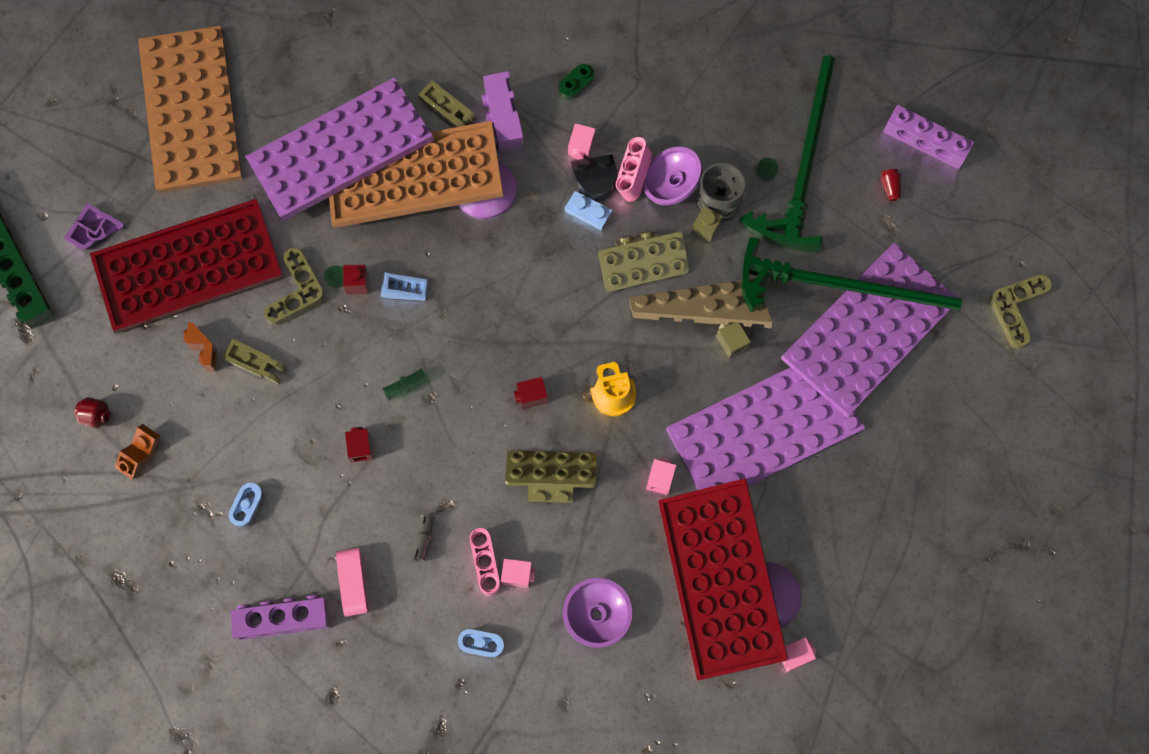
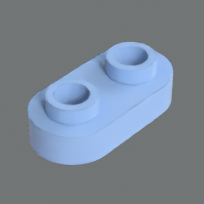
M244 484L229 511V519L237 527H246L252 522L262 501L263 492L257 484ZM251 492H255V497L248 499V495ZM240 513H245L246 515L243 520L238 519Z
M467 629L461 632L458 637L460 649L468 654L496 658L504 650V642L497 634ZM468 638L474 639V644L472 646L466 645V640ZM491 642L497 644V648L493 651L488 649V645Z

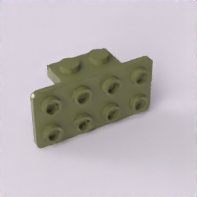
M653 230L641 232L640 236H622L620 240L614 241L615 246L600 249L598 257L605 289L611 292L688 273L689 267L682 233L677 231L659 235L657 232H653Z
M510 450L507 452L505 483L509 486H528V502L573 503V487L593 488L596 486V454L592 452Z

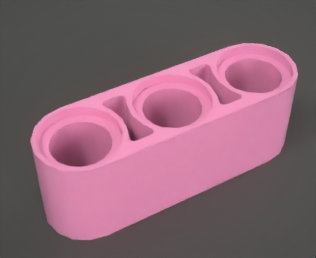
M635 137L629 142L616 181L617 190L629 202L639 198L652 158L650 147L641 137Z
M477 528L470 535V543L478 582L484 595L494 596L500 590V580L491 537L486 529ZM479 535L487 538L486 543L483 545H477L474 540ZM483 557L490 558L492 560L491 565L486 568L479 565L480 559ZM488 579L496 582V586L492 590H487L483 587L484 582Z
M360 548L336 551L344 616L368 613Z

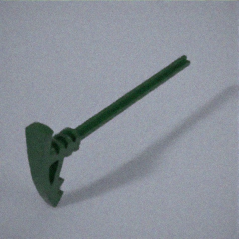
M832 55L823 56L793 198L786 205L788 208L784 214L786 218L767 221V214L764 213L754 219L753 211H750L739 219V223L747 230L767 242L811 253H819L821 251L823 238L822 236L802 237L801 230L804 228L803 221L806 219L805 212L808 209V205L805 203L835 62V58L831 57ZM785 230V235L771 231Z
M750 237L747 244L741 274V290L750 312H754L764 306L765 299L763 298L767 288L762 287V285L768 278L771 279V282L781 280L782 284L792 280L961 310L963 300L961 298L794 269L788 262L782 265L781 261L777 260L774 263H771V260L766 258L764 261H761L760 257H755L758 252L760 238ZM750 274L757 275L753 282H749Z

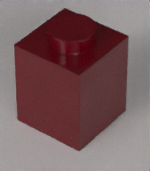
M365 264L343 265V287L347 295L368 294V271Z
M542 377L516 383L517 390L513 391L516 404L521 403L522 410L548 403V396Z
M354 427L350 431L345 432L347 455L350 463L373 460L368 429Z

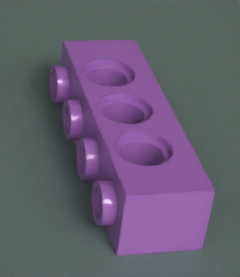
M899 105L896 106L883 133L958 170L974 143Z
M320 595L307 596V600L297 601V598L284 599L283 603L274 604V601L261 602L258 607H251V604L238 605L237 609L230 610L232 638L239 641L328 629L327 600L321 598ZM303 608H307L309 611L307 618L303 620L298 619V612ZM280 611H284L285 619L280 623H276L275 615ZM257 614H261V623L253 626L252 618Z

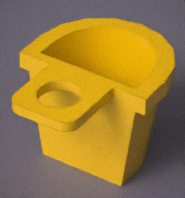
M616 362L599 365L597 367L599 379L594 388H590L596 408L609 416H621L627 413L634 406L636 400L634 380L629 378L627 372L620 373ZM605 369H613L616 375L603 377V371Z

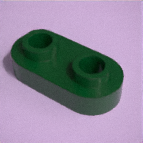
M580 64L560 81L559 94L564 99L576 98L593 82L594 69L588 64ZM585 71L587 72V74L582 75L581 72ZM570 84L573 87L567 88L566 85Z

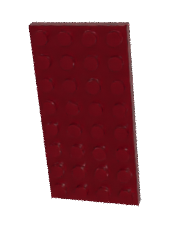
M257 198L90 253L111 327L115 334L283 278Z
M744 478L658 500L697 681L789 661L747 479Z

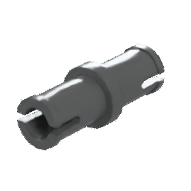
M425 514L420 515L418 530L413 537L415 543L410 557L411 560L425 562L428 543H431L432 540L430 534L435 517L431 515L425 517Z

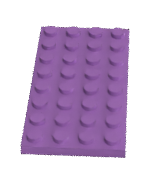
M394 77L245 157L281 220L285 221L434 141Z
M895 243L857 279L958 298ZM847 290L782 355L781 359L848 418L950 309Z
M791 367L666 427L668 435L698 490L744 478L747 479L748 486L750 487L865 429L855 410L848 418L845 417Z

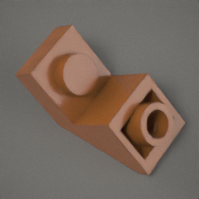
M188 322V328L184 330V342L191 350H203L199 354L200 364H202L206 371H216L217 349L193 322Z
M144 424L138 426L132 443L119 452L114 468L133 480L154 454L160 435Z

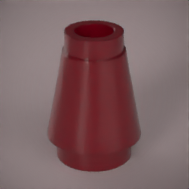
M889 169L881 172L882 177H880L888 201L900 200L901 173L898 172V169Z

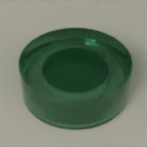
M771 158L760 160L756 169L757 175L763 180L775 178L778 172L777 162Z
M333 265L326 269L324 279L328 286L332 288L343 286V268L341 266Z

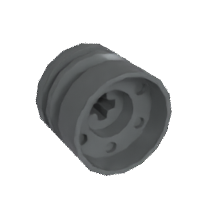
M716 163L709 166L703 172L700 179L697 195L699 208L702 210L704 206L722 215V219L734 216L739 211L746 186L745 177L742 172L734 165L728 163Z

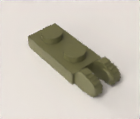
M234 339L231 340L222 356L224 361L260 378L264 377L276 384L280 382V378L266 371L269 365L278 371L285 372L287 369L285 365L273 360L271 356Z

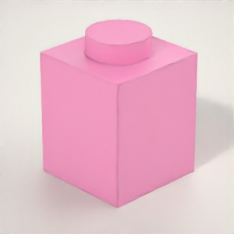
M575 123L568 145V155L578 160L589 158L595 139V128Z
M665 458L654 459L646 489L668 495L676 465L672 464L671 460Z
M504 559L501 585L529 588V582L534 583L535 569L531 568V562Z
M805 637L787 645L789 661L783 662L786 671L789 672L815 660L814 654H816L813 643L807 641Z

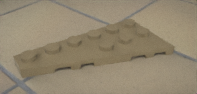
M755 278L749 279V282H753ZM741 280L629 297L633 318L660 320L662 317L674 318V321L682 322L683 319H694V323L729 325L735 322L744 323V326L752 327V324H763L764 328H772V320L765 301L762 308L750 312L742 295Z

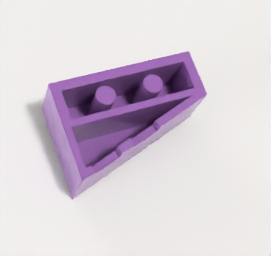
M509 72L483 76L485 94L482 95L484 107L489 109L486 117L487 121H492L498 150L503 151L522 147L523 135L513 99L514 94L510 87Z

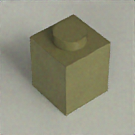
M703 206L693 224L692 234L711 243L723 216Z
M732 322L729 325L719 326L716 338L729 358L749 347L750 340L739 323Z

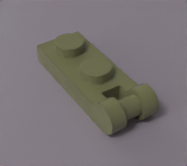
M431 81L418 94L421 101L454 127L468 125L477 118L470 109L434 81ZM460 113L464 116L461 120L457 118Z

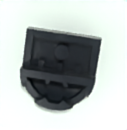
M613 154L571 161L578 193L586 194L593 200L604 199L611 195V191L616 188L617 168Z

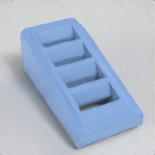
M385 272L382 279L380 297L425 301L428 279ZM389 283H393V289H389ZM398 283H402L401 291L398 290ZM407 284H411L410 292H406ZM416 284L420 285L419 294L415 293Z

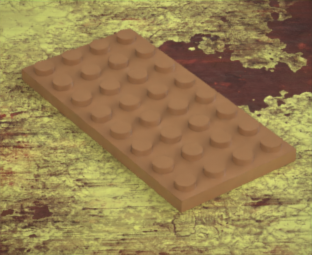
M215 26L139 38L138 43L157 193L242 180L222 27Z
M492 121L430 132L434 141L330 196L333 228L504 197Z

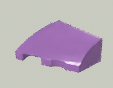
M87 203L67 232L64 240L85 250L121 229L124 224Z

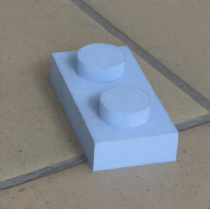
M574 191L565 206V212L601 231L612 214L611 209L577 191Z

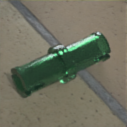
M420 368L406 377H399L398 381L382 388L389 401L405 391L406 393L410 392L411 388L428 381L424 370Z

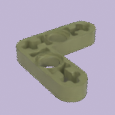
M297 248L288 249L284 253V261L299 290L269 304L265 308L264 317L271 325H279L320 304L324 299V293L303 253ZM292 255H295L297 257V260L300 264V266L297 268L294 262L291 260ZM301 272H308L310 277L307 281L298 280V275ZM312 290H314V292H318V293H316V294H317V297H316V298H313L312 296H310V295H311L310 292H311ZM302 295H304V297L306 298V304H304V301L301 297ZM297 299L300 301V306L297 309H290L288 307L291 300ZM282 305H284V307H285V309H286V311H287L288 313H286V314L284 313V311H283V309H282V307H281ZM274 310L275 312H277L278 317L275 319L271 313Z
M1037 275L1000 288L990 298L991 306L1008 343L1015 349L1024 348L1031 338L1017 305L1047 294L1051 289L1052 283L1049 277L1045 275ZM1038 282L1045 285L1043 289L1038 287L1032 291V287L1036 286ZM1016 288H1023L1026 291V297L1017 296ZM1000 296L1006 300L1004 302L997 301V298ZM1006 314L1014 315L1016 319L1014 324L1006 322ZM1017 335L1019 337L1023 336L1024 339L1022 341L1015 340V337Z

